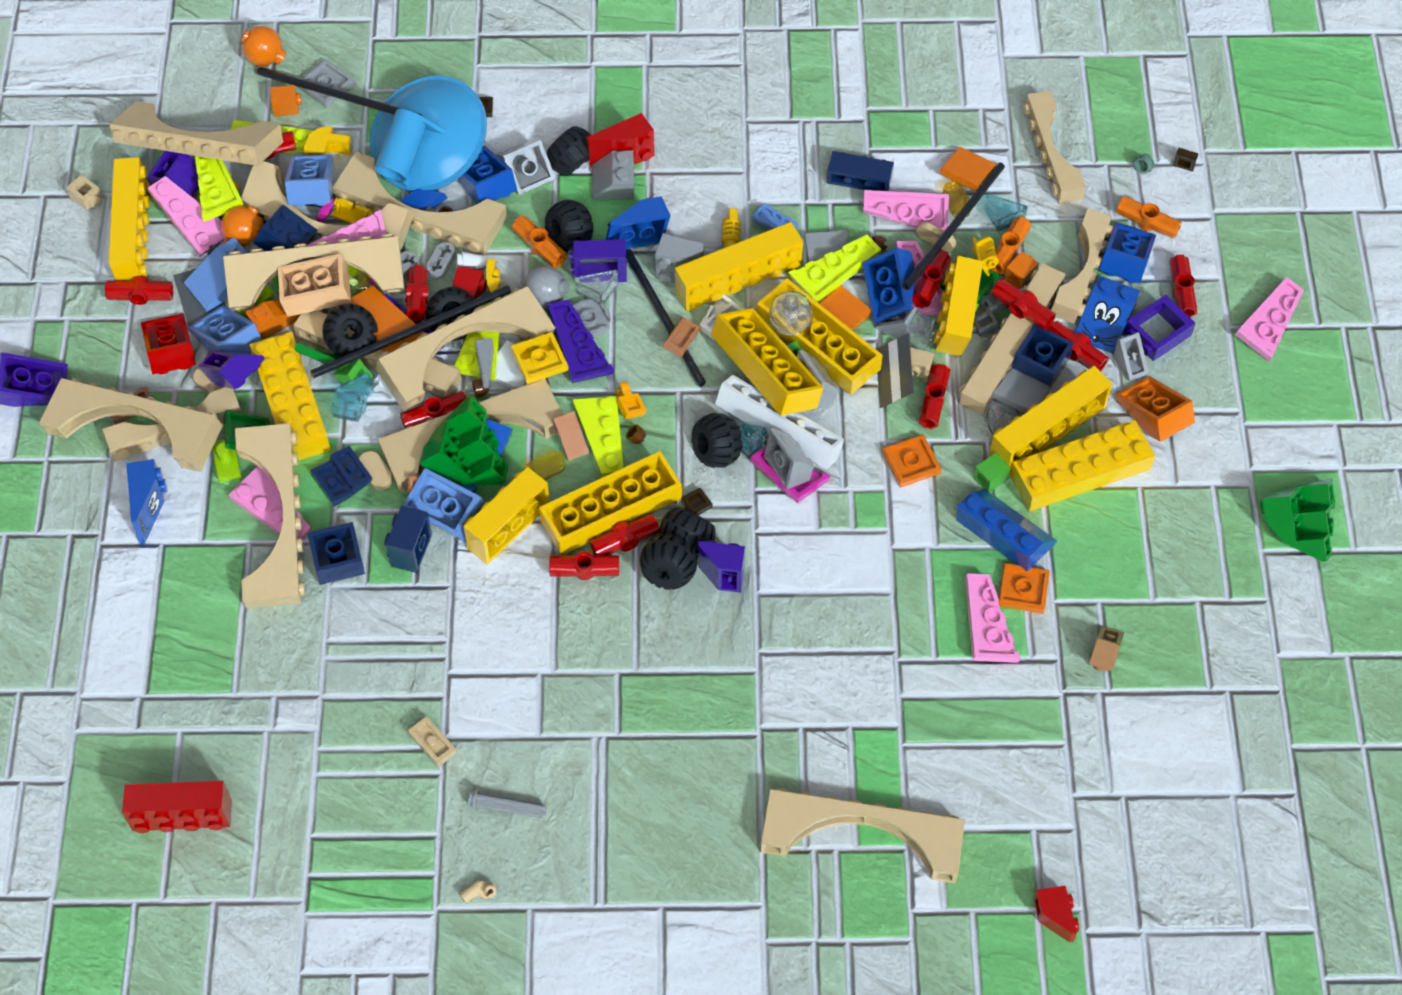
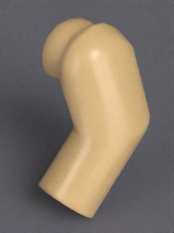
M476 881L459 895L467 904L475 897L491 899L496 895L497 889L493 883Z

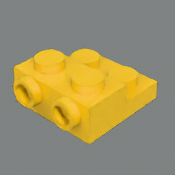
M552 332L538 335L527 341H520L511 346L512 357L527 384L568 371V364Z

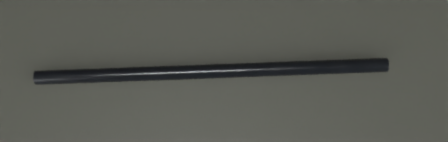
M260 67L257 70L259 76L394 115L397 109H402Z
M999 162L904 281L902 287L905 290H909L1001 174L1005 168L1003 163Z
M626 249L627 261L670 335L675 328L632 250ZM687 349L682 358L697 385L702 387L706 384V381Z
M509 285L501 287L310 370L313 379L487 304L498 297L510 294L511 289Z

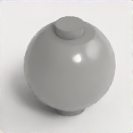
M550 266L534 268L528 273L525 280H520L519 282L520 289L529 287L543 309H548V304L562 301L569 288L568 282L561 272Z

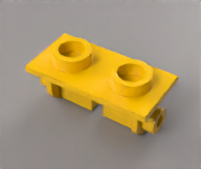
M341 197L335 199L334 206H336V209L331 213V216L352 224L362 218L373 215L374 212H372V209L358 204L354 207L353 202Z
M985 236L979 241L972 237L974 243L972 250L977 257L975 260L983 261L982 270H984L987 276H990L989 269L996 267L998 264L994 241L989 236Z

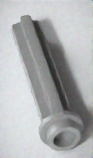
M478 789L471 791L469 795L468 805L472 806L473 809L482 807L543 818L546 813V805L544 803L481 793Z

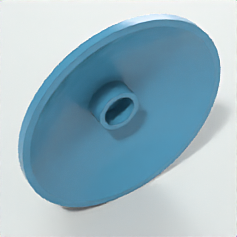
M428 76L414 80L393 93L386 100L385 104L402 109H397L394 115L379 111L371 129L370 153L371 157L375 159L374 170L401 190L409 192L417 189L434 191L453 183L473 165L485 141L487 118L481 100L467 84L448 76Z

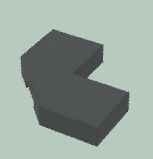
M992 293L982 297L977 312H975L973 326L980 337L1000 329L994 314L1009 308V306L992 296Z

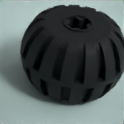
M573 126L561 134L546 152L552 170L568 176L579 169L583 163L587 162L589 153L586 137L591 136V134L577 126Z
M562 200L548 210L545 217V230L552 241L563 251L568 252L569 250H574L573 241L592 239V217L589 214V210L583 204L574 200Z
M447 287L441 289L430 298L427 304L426 320L475 298L472 295L466 296L470 293L462 288ZM475 309L470 310L461 315L467 316L471 314ZM447 320L441 324L431 327L430 329L434 332L440 325H449L453 323L454 320ZM467 334L458 337L452 341H459L465 339Z
M344 304L334 308L325 318L322 328L323 339L327 347L334 354L342 357L374 343L377 338L374 333H378V326L373 315L364 307L356 304ZM348 327H351V330L356 332L352 337H348V334L344 333Z
M711 413L699 419L694 425L691 433V443L693 451L701 463L712 468H724L738 459L743 448V438L741 437V430L733 418L721 413Z
M672 508L661 520L660 535L673 534L674 536L682 537V540L685 539L692 545L697 557L699 541L715 540V526L706 519L684 508Z
M661 534L649 540L643 547L640 555V567L644 577L651 584H655L658 588L663 587L665 590H675L686 585L695 575L697 556L694 548L687 540H682V537L678 535Z

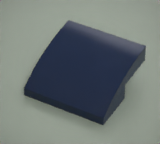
M350 446L331 454L330 461L311 469V476L333 507L349 499L372 481V476Z

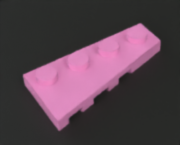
M166 176L148 187L149 193L200 257L208 252L209 246L219 245L223 242L225 236L221 232V220L215 217L204 222L201 204Z
M864 190L863 213L915 228L922 222H928L945 231L948 227L949 194Z

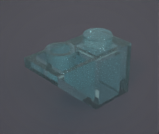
M364 373L354 378L353 381H348L336 388L330 404L333 417L359 422L361 414L364 415L366 412L367 398L373 393L374 385L371 383L369 374Z

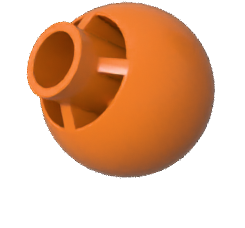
M264 25L254 26L249 31L246 29L240 38L243 55L250 63L256 66H269L273 62L279 65L286 55V51L282 49V40L279 34L271 27Z
M251 205L248 207L236 206L228 210L221 221V232L225 236L222 243L235 238L244 248L255 245L253 241L264 225L262 217L258 215L260 211Z

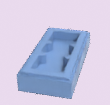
M763 203L751 216V221L768 231L792 222L796 229L798 228L797 222L766 203Z

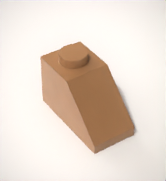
M1101 626L1089 664L1093 665L1098 671H1112L1124 633Z

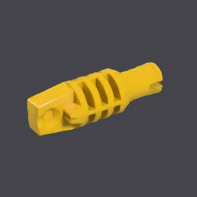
M729 208L727 217L722 220L721 243L724 248L740 242L741 221L738 220V209Z

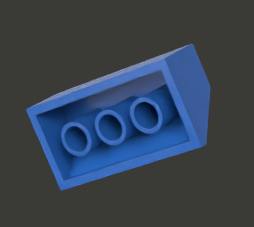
M987 490L972 491L957 506V521L1011 561L1023 567L1027 572L1057 543L1056 539Z

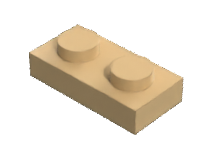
M427 716L408 730L411 738L437 767L457 753L456 748Z

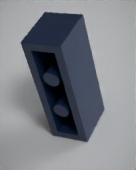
M832 151L827 170V184L860 190L889 191L894 162Z

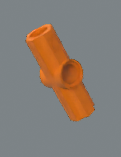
M1127 196L1122 197L1116 209V213L1138 222V226L1142 230H1155L1173 239L1178 234L1182 225L1181 221L1160 212V208L1153 203L1142 204Z
M519 216L515 219V222L512 224V230L530 246L533 254L541 256L553 268H559L564 264V261L567 259V253L548 237V232L545 229L538 228L526 216Z
M1022 216L1015 217L1007 232L1002 235L1001 242L996 249L998 264L996 267L991 268L992 271L998 274H1005L1006 267L1018 255L1019 248L1032 226L1027 218Z

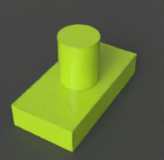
M225 438L216 440L212 449L219 483L242 478L237 451L225 448Z

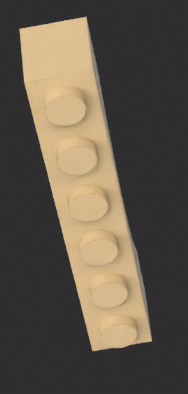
M1052 91L1027 94L1026 103L1023 104L1024 114L1029 117V128L1035 134V145L1040 149L1041 162L1045 163L1046 177L1048 180H1051L1053 196L1057 197L1059 204L1083 200L1086 186L1080 170L1072 166L1061 156L1052 141L1050 126L1054 121L1057 108Z
M1087 208L1077 236L1084 252V268L1077 277L1059 287L1051 311L1056 313V318L1074 324L1077 316L1082 317L1086 306L1082 304V301L1088 300L1091 288H1088V284L1093 285L1097 273L1093 272L1094 268H1099L1102 257L1098 255L1099 252L1104 253L1108 241H1105L1104 238H1109L1113 226L1109 225L1112 216Z
M226 387L210 392L205 400L195 408L200 412H213L217 415V419L222 425L224 424L223 416L225 411L241 413L234 390ZM122 422L102 429L114 462L128 459L130 456L148 452L162 445L171 444L166 429L160 424L137 425Z

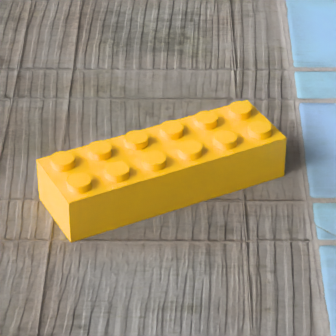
M139 157L114 159L109 264L115 281H131L133 277H147L148 274L147 265L145 264V259H148V249L145 246V242H149V233L146 225L150 223L149 213L147 212V208H150V198L147 195L150 185L146 179V166H142Z
M789 222L675 267V293L685 311L688 312L693 309H699L710 302L719 301L723 294L726 296L736 294L745 288L756 286L760 282L770 278L774 279L780 274L796 270L802 266L803 240L793 223Z
M788 278L757 303L756 312L777 336L787 344L797 341L804 351L816 357L819 363L824 366L832 381L849 395L856 392L881 370L883 355Z
M753 308L717 314L711 336L780 416L817 409L824 387Z
M289 332L251 343L250 348L252 353L263 355L265 358L257 370L275 425L290 423L292 430L297 432L298 444L294 445V452L298 453L299 460L329 452L331 449L300 354L294 350L296 342L293 333Z
M1095 366L1089 370H1083L1076 379L1064 383L1060 390L1048 394L1040 404L1032 405L1021 417L1016 416L1008 426L996 430L992 436L989 457L997 453L1012 468L1013 461L1045 451L1105 409L1113 383Z
M1136 420L1013 461L1010 477L1030 512L1151 470L1155 454Z
M659 451L540 506V521L562 556L589 543L590 540L610 532L620 522L627 521L631 523L681 500L682 484L662 452Z

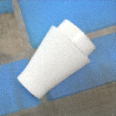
M467 252L456 254V270L458 266L472 269L486 268L487 255Z

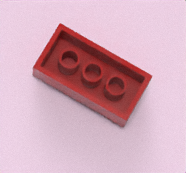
M224 781L124 784L122 813L132 831L137 833H147L149 830L172 832L174 829L197 831L199 828L221 830L224 827H230L232 799Z

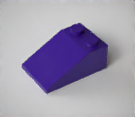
M1 352L0 404L12 407L48 405L60 379H67L68 364Z

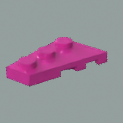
M766 446L751 456L750 461L796 503L802 501L830 479L829 474L825 472L820 474L812 470L810 481L786 489L764 458Z

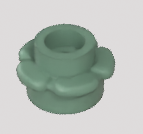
M1145 153L1137 155L1134 166L1138 172L1147 173L1154 168L1155 163L1152 157Z

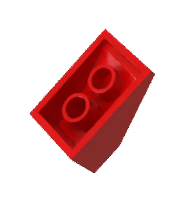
M642 113L586 137L589 153L588 164L590 167L611 151H633L634 164L647 161L655 156L654 129Z
M184 313L141 322L152 375H162L177 369L186 370L196 365Z

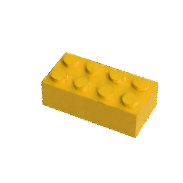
M957 256L955 262L950 263L948 273L945 272L943 285L946 287L945 292L942 291L939 302V304H942V311L939 310L936 323H939V329H936L933 342L936 343L935 351L961 357L971 340L983 261Z
M529 467L523 472L517 473L508 486L502 487L494 499L486 502L480 512L465 522L463 527L467 549L488 565L540 516L539 507L550 502L548 482Z

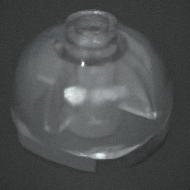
M788 290L779 293L772 300L769 308V321L782 334H800L801 330L810 327L813 319L811 302L804 294L798 291Z

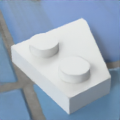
M723 294L719 301H716L714 305H710L707 315L700 323L701 331L715 341L711 333L717 314L744 309Z

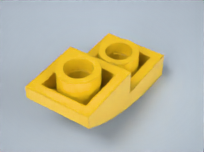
M487 259L486 279L488 293L501 288L500 269L497 268L495 259Z

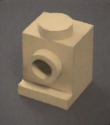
M80 175L66 187L70 200L78 203L85 210L91 207L96 208L101 202L102 195L99 187L83 175Z
M910 347L912 377L924 378L923 382L928 383L935 353Z

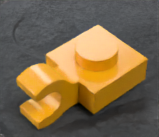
M627 381L619 383L620 389L615 390L618 397L616 402L624 419L644 416L647 410L639 393L632 394Z

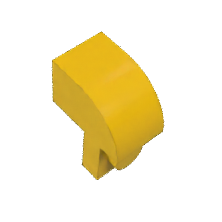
M325 126L314 130L308 136L303 150L304 155L337 153L351 156L353 147L350 136L334 134L332 126Z

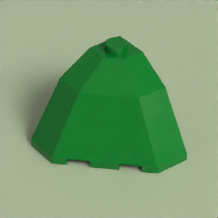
M471 395L435 429L423 447L420 464L424 468L460 485H502L506 481L508 472L506 460L500 457L497 450L500 445L494 430L490 431L486 419L489 418L487 411Z
M1333 479L1285 487L1267 493L1260 501L1261 513L1265 515V521L1283 543L1322 562L1327 561L1332 556L1330 536H1333L1334 519L1330 518V510L1335 508Z

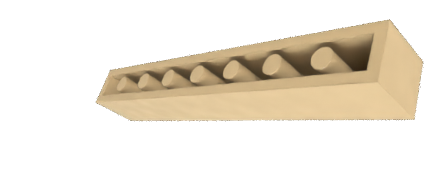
M1042 263L1038 270L1035 269L1030 277V284L1028 286L1025 285L1022 291H1031L1037 297L1038 302L1049 309L1057 296L1059 287L1064 285L1066 274ZM1011 311L1010 316L1003 319L1000 325V332L993 335L988 351L984 350L981 354L978 367L974 366L971 370L970 380L968 383L964 382L959 390V395H961L960 404L981 415L985 414L993 401L994 391L1012 369L1014 355L1034 326V323L1027 318L1020 319L1013 315Z
M323 310L301 314L293 325L296 336L307 342L329 349L323 339L322 332L323 323L328 314ZM351 327L344 331L345 334H348V337H352L356 333L351 330ZM378 350L360 358V360L366 367L377 371L378 358L384 352ZM433 357L424 373L423 390L438 398L454 394L462 382L460 370L454 365L441 363Z

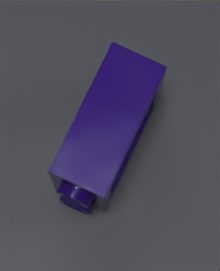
M625 239L573 241L574 250H569L571 275H575L576 284L627 282ZM617 259V262H599V263H581V262H580V260Z
M1164 295L1127 320L1124 333L1127 336L1139 332L1144 354L1154 362L1192 336L1196 323L1167 295ZM1156 314L1162 316L1176 330L1158 343L1140 327V325Z

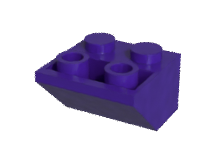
M164 151L146 177L151 186L166 176L192 198L199 190L196 160L188 154Z
M213 350L198 367L214 385L236 390L245 383V379L260 367V363L265 358L263 355L241 350Z
M711 540L699 541L698 567L718 590L741 593L745 569V546H740L736 543L721 544Z

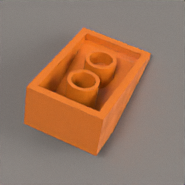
M1151 376L1115 394L1116 400L1136 420L1143 431L1159 442L1195 423L1193 401Z

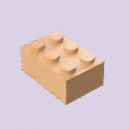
M341 253L278 267L279 298L288 317L351 303L349 269Z

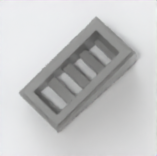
M492 338L476 340L475 342L476 356L484 388H489L494 354Z

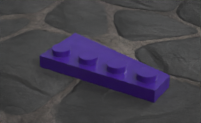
M570 300L548 304L549 315L555 326L559 346L568 364L571 383L614 374V368L607 362L605 354L594 342V337L583 325L581 317Z

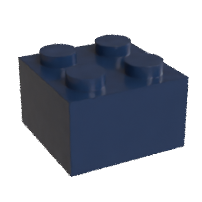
M283 204L262 226L253 243L264 251H272L273 247L278 246L291 249L297 244L308 245L318 230Z
M1034 324L1014 355L1012 368L1052 388L1071 358L1074 342L1047 329L1043 330Z
M401 506L399 513H395L393 517L391 533H387L384 545L387 547V557L390 559L391 567L418 573L432 537L428 512Z
M353 522L308 532L320 585L365 574Z

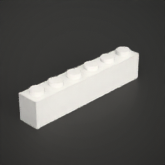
M734 375L721 384L715 405L724 411L731 413L768 436L772 428L789 433L800 444L805 456L826 470L837 461L844 442L843 438L798 412L780 416L757 388Z

